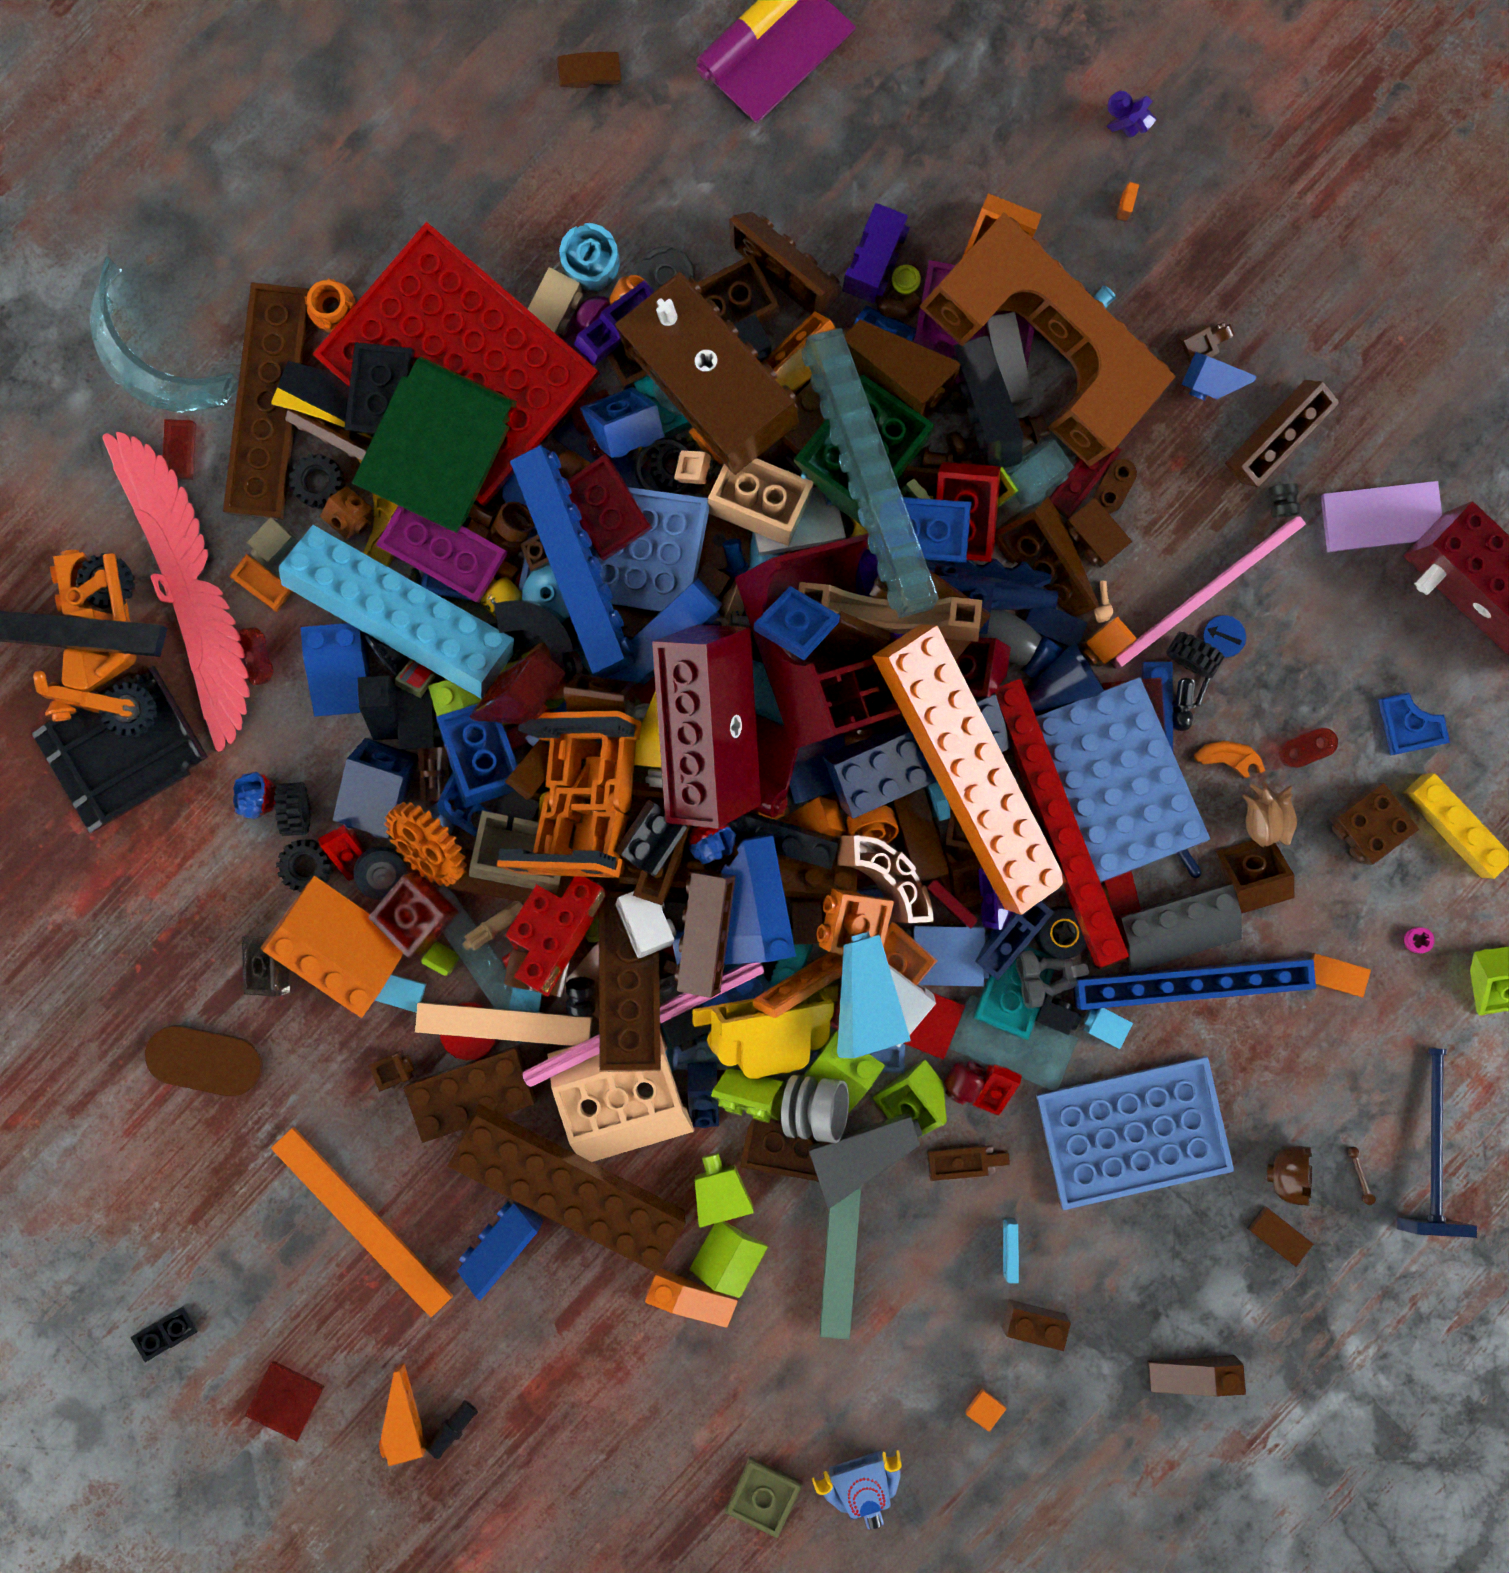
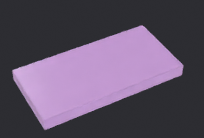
M1438 481L1321 495L1327 553L1415 543L1442 516Z

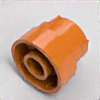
M330 278L315 283L308 291L307 297H304L310 319L321 331L327 334L332 332L357 303L356 297L347 286ZM330 303H340L334 312L327 313V307Z
M886 804L854 819L851 816H848L846 819L848 836L872 837L887 844L897 836L899 831L894 811L886 806Z

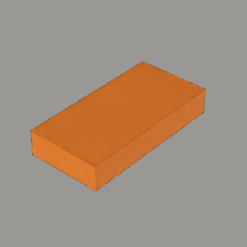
M247 553L229 576L276 612L280 610L293 593V591L281 585V579Z
M1312 953L1311 959L1314 960L1316 984L1364 997L1371 972L1370 969Z

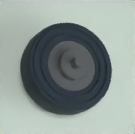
M374 847L362 853L357 859L353 872L354 880L358 889L367 897L377 900L388 899L395 896L404 887L407 879V867L401 855L393 849Z

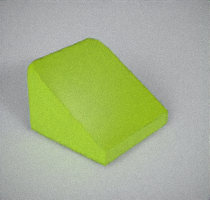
M436 942L428 950L421 962L436 972L447 976L452 973L460 958V954Z

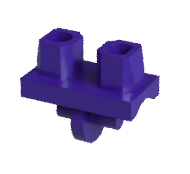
M1125 91L1115 92L1110 96L1107 106L1110 114L1117 119L1109 122L1107 127L1112 132L1121 129L1129 138L1135 136L1139 131L1141 134L1147 132L1157 120L1147 109L1153 101L1147 95L1133 100L1130 94Z

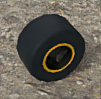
M1066 906L1050 908L1054 914L1035 935L1037 944L1045 953L1055 958L1069 959L1078 956L1085 950L1087 944L1073 908Z

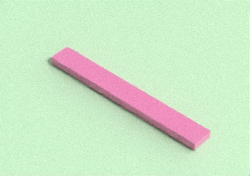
M1300 516L1288 521L1137 638L1132 644L1111 659V663L1116 669L1124 666L1301 529L1306 523Z

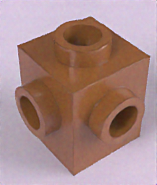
M346 486L328 498L320 517L341 536L348 539L353 534L357 533L359 535L366 530L370 524L368 518L373 508Z

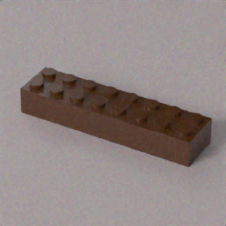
M480 1104L477 1105L449 1156L447 1167L656 1273L686 1225L684 1209Z

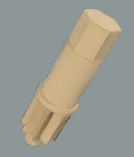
M514 901L486 922L480 923L478 927L464 936L466 941L462 943L463 947L466 950L472 948L473 951H476L488 941L493 940L497 934L514 922L523 905L519 901Z

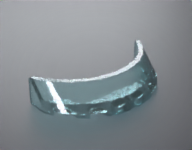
M106 257L92 300L91 332L98 357L108 374L137 400L149 406L165 409L170 412L184 413L185 411L213 409L224 405L238 390L239 379L231 372L216 377L200 379L169 375L143 362L122 341L110 317L113 312V302L107 294L109 285L122 269L109 257Z

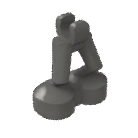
M1032 950L1022 951L1016 958V968L1022 983V998L1028 1009L1041 1007L1045 999V993L1053 997L1076 987V978L1089 974L1087 964L1074 965L1071 958L1043 957L1038 961ZM1046 968L1059 970L1063 973V978L1051 985L1043 983L1039 976Z

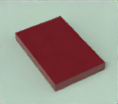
M604 454L567 479L572 492L569 494L571 502L577 506L582 516V519L579 521L580 525L588 533L593 547L603 561L653 529L607 454Z

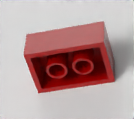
M942 462L938 471L936 500L971 502L966 560L991 562L995 544L1001 467Z

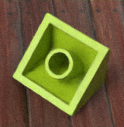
M725 1221L716 1223L712 1226L689 1270L712 1290L740 1298L764 1256L768 1245Z

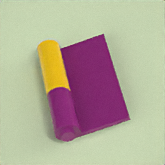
M757 0L696 58L698 64L696 70L704 80L708 81L710 79L746 115L758 124L856 30V26L828 0Z

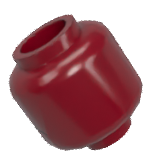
M971 1059L968 1062H955L944 1079L947 1096L961 1105H965L966 1102H975L982 1093L986 1083V1076L982 1073L984 1068Z

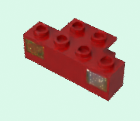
M574 876L562 898L536 884L505 935L512 942L529 951L514 977L548 997L609 896V893L602 886L582 876Z

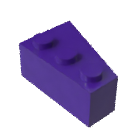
M875 203L860 243L854 252L850 268H847L845 273L843 292L873 304L877 295L883 297L889 280L884 279L888 269L894 270L899 257V253L895 252L899 242L904 244L910 229L909 226H906L908 215Z

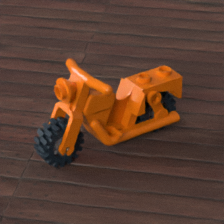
M66 550L61 552L60 556H53L55 566H50L53 583H58L59 594L55 595L58 612H63L66 617L131 622L127 598L130 599L133 595L131 591L132 589L135 590L133 582L135 578L130 568L121 558L118 559L113 553H101L100 557L91 556L89 561L86 554L79 552V550ZM91 606H99L101 609L106 610L107 607H111L112 614L93 610ZM67 648L63 652L61 680L65 687H60L57 682L47 684L46 675L43 671H36L33 675L36 692L44 698L53 699L45 715L46 717H52L54 722L71 719V714L76 713V708L74 707L100 713L102 722L113 733L127 738L129 736L138 737L139 734L148 732V728L154 725V718L157 717V706L151 694L134 683L129 684L126 682L120 686L116 684L112 686L113 689L111 691L107 690L104 693L106 696L92 693L131 667L136 661L137 655Z

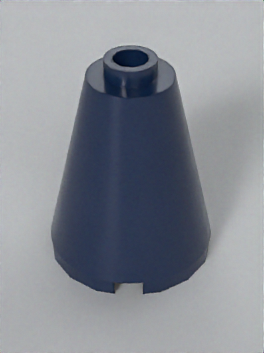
M1076 643L1070 645L1025 688L1033 711L1037 716L1079 700L1099 696L1100 693L1105 691Z

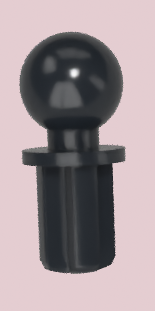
M1181 678L1178 681L1176 700L1172 702L1174 707H1178L1173 712V728L1178 731L1188 730L1194 722L1193 714L1189 709L1196 707V703L1193 702L1195 680L1190 678Z

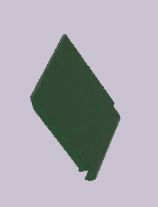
M420 356L414 363L408 378L401 377L352 483L458 533L467 519L510 428L506 425L510 421L508 413L511 407H516L517 402Z

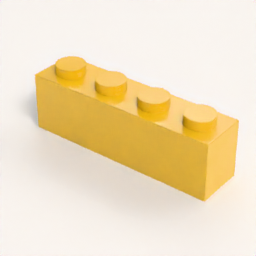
M1435 773L1422 774L1402 793L1481 878L1495 879L1509 865V851Z

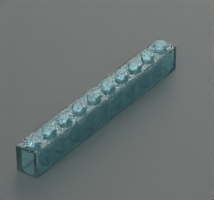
M842 328L807 336L805 348L802 349V359L805 366H809L812 372L811 384L814 392H819L822 416L824 419L829 420L832 444L834 446L837 445L840 451L839 463L842 471L848 474L850 495L853 500L857 499L860 508L858 509L860 523L863 527L866 526L869 533V549L872 554L877 556L879 577L882 582L886 581L889 590L887 593L889 605L892 610H896L898 618L932 610L939 597Z

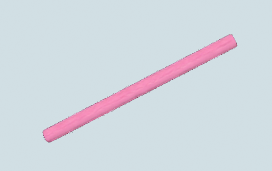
M761 962L743 963L723 973L721 993L714 997L763 974L764 968ZM682 993L660 1004V1024L712 998ZM599 1035L525 1070L522 1073L525 1083L532 1087L598 1055Z

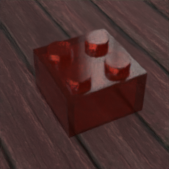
M420 872L403 875L368 918L408 958L424 954L459 911L425 877H421Z

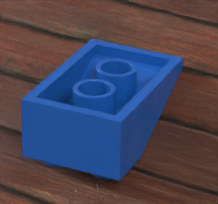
M349 623L301 627L303 659L314 717L361 713L359 709L357 678L370 677L368 642L364 637V632Z
M493 699L436 716L453 775L465 808L516 792L505 780L518 765Z

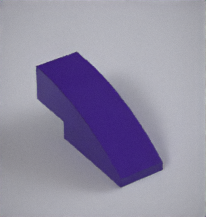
M645 280L603 310L600 318L578 333L574 345L593 366L597 365L622 344L615 323L655 291Z

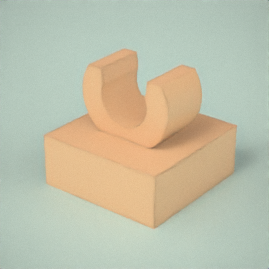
M681 451L674 479L680 483L706 484L711 455L700 451Z

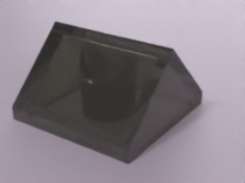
M269 935L242 936L244 995L281 996L290 992L289 969L260 948Z

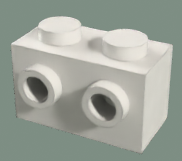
M633 891L618 897L615 905L639 959L670 947L675 940L673 936L676 935V930L671 919L666 920L662 911L665 908L664 903L659 905L633 896Z

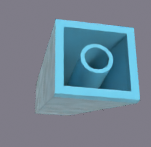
M869 931L851 936L853 942L845 944L843 949L837 1045L839 1058H857L911 1041L880 935L870 937Z

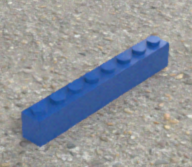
M542 445L510 461L588 664L592 674L604 679L635 664L632 657L634 648L628 637H624L622 632L623 620L619 612L614 610L610 600L613 599L612 592L609 586L603 583L600 573L603 572L601 564L591 553L589 547L592 546V541L588 533L582 530L579 522L582 519L581 513L577 506L571 502L569 494L572 492L567 480L561 477L559 468H561L560 460L554 451L550 452Z
M697 578L630 640L634 648L632 657L635 664L607 678L635 681L636 684L640 682L644 686L655 676L653 671L652 641L695 625H711L720 616L717 611L722 606V603ZM565 701L553 712H567ZM527 735L525 738L532 747L539 740V738L532 737L531 735ZM543 741L548 746L550 745V741Z
M1300 957L1076 978L1077 985L1073 987L1075 1007L1080 1010L1312 990L1316 989L1314 960Z

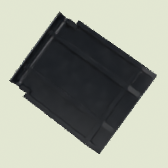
M155 666L148 667L149 671L142 675L137 674L133 676L129 674L97 693L106 696L104 693L107 690L111 691L113 689L112 686L116 684L120 686L126 682L137 684L147 690L156 702L157 717L154 718V725L148 728L149 731L145 734L141 733L138 737L129 736V738L117 735L102 722L100 713L74 707L76 708V713L71 714V719L57 722L51 720L32 733L89 833H93L190 776L189 769L208 757ZM128 699L131 700L139 708V710L141 707L142 712V706L138 699ZM129 710L134 713V716L138 717L140 711ZM116 717L117 720L120 721V722H122V723H131V722H125V721H128V720H126V719H124V718Z

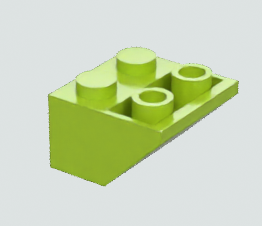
M728 1067L713 1089L711 1097L719 1102V1107L725 1108V1111L742 1116L743 1111H745L746 1114L753 1116V1119L770 1123L771 1119L780 1121L782 1100L787 1084L768 1077L750 1079L741 1070Z

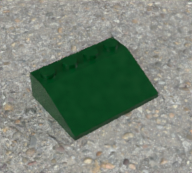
M862 374L795 457L794 463L838 509L863 525L864 520L871 515L880 503L881 496H885L926 444L935 424Z

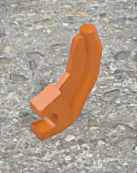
M1225 740L1205 744L1193 755L1195 761L1201 764L1223 762L1232 767L1242 778L1250 777L1248 767L1251 764L1256 767L1257 773L1265 772L1259 755L1249 745Z

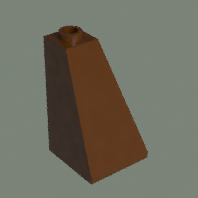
M861 319L853 327L847 326L841 333L838 354L859 376L865 375L926 419L952 394L961 365L956 360Z

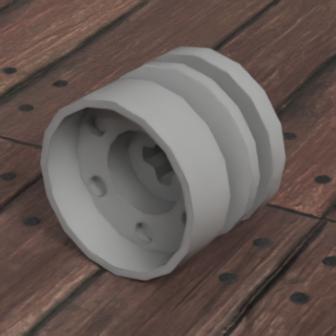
M792 1075L787 1082L782 1100L781 1123L784 1134L791 1138L799 1136L801 1139H808L813 1133V1137L817 1141L839 1142L846 1127L849 1108V1093L845 1081L823 1078L818 1083L815 1077L812 1076L805 1078L803 1075Z

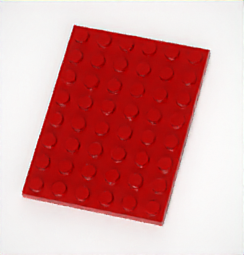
M427 221L312 354L349 387L355 342L412 348L415 350L413 365L420 356L516 400V407H511L508 413L510 421L506 425L510 428L476 498L484 507L514 474L510 461L536 448L600 375L596 368Z

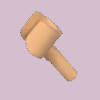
M1107 581L1099 582L1102 606L1094 609V615L1098 623L1110 620L1113 615V608L1108 599Z

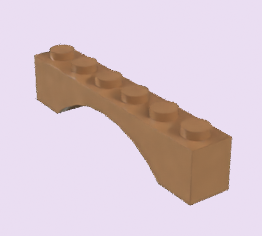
M799 583L798 591L838 614L842 611L890 633L906 634L918 625L925 624L937 625L943 638L975 642H978L982 600L949 597L929 601H897L863 596L826 584Z

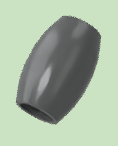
M991 610L988 633H979V637L999 639L1011 647L1009 663L1026 666L1032 658L1041 636L1028 623L1005 610Z

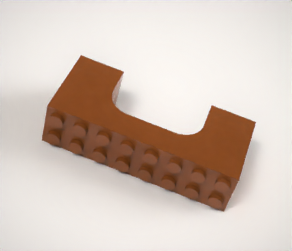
M1005 212L1002 213L919 306L962 346L985 325L994 313L999 311H1011L1021 315L1071 362L1077 374V389L1074 396L1050 423L1048 428L1089 467L1115 450L1176 377L1164 362L1158 360L1148 350L1145 343L1137 340L1127 330L1123 322L1116 320L1106 310L1102 302L1094 299L1085 290L1080 281L1071 277L1058 260L1048 255L1042 249L1040 243L1020 228L1019 223Z

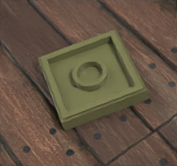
M749 1457L725 1508V1513L778 1538L803 1483L767 1464Z

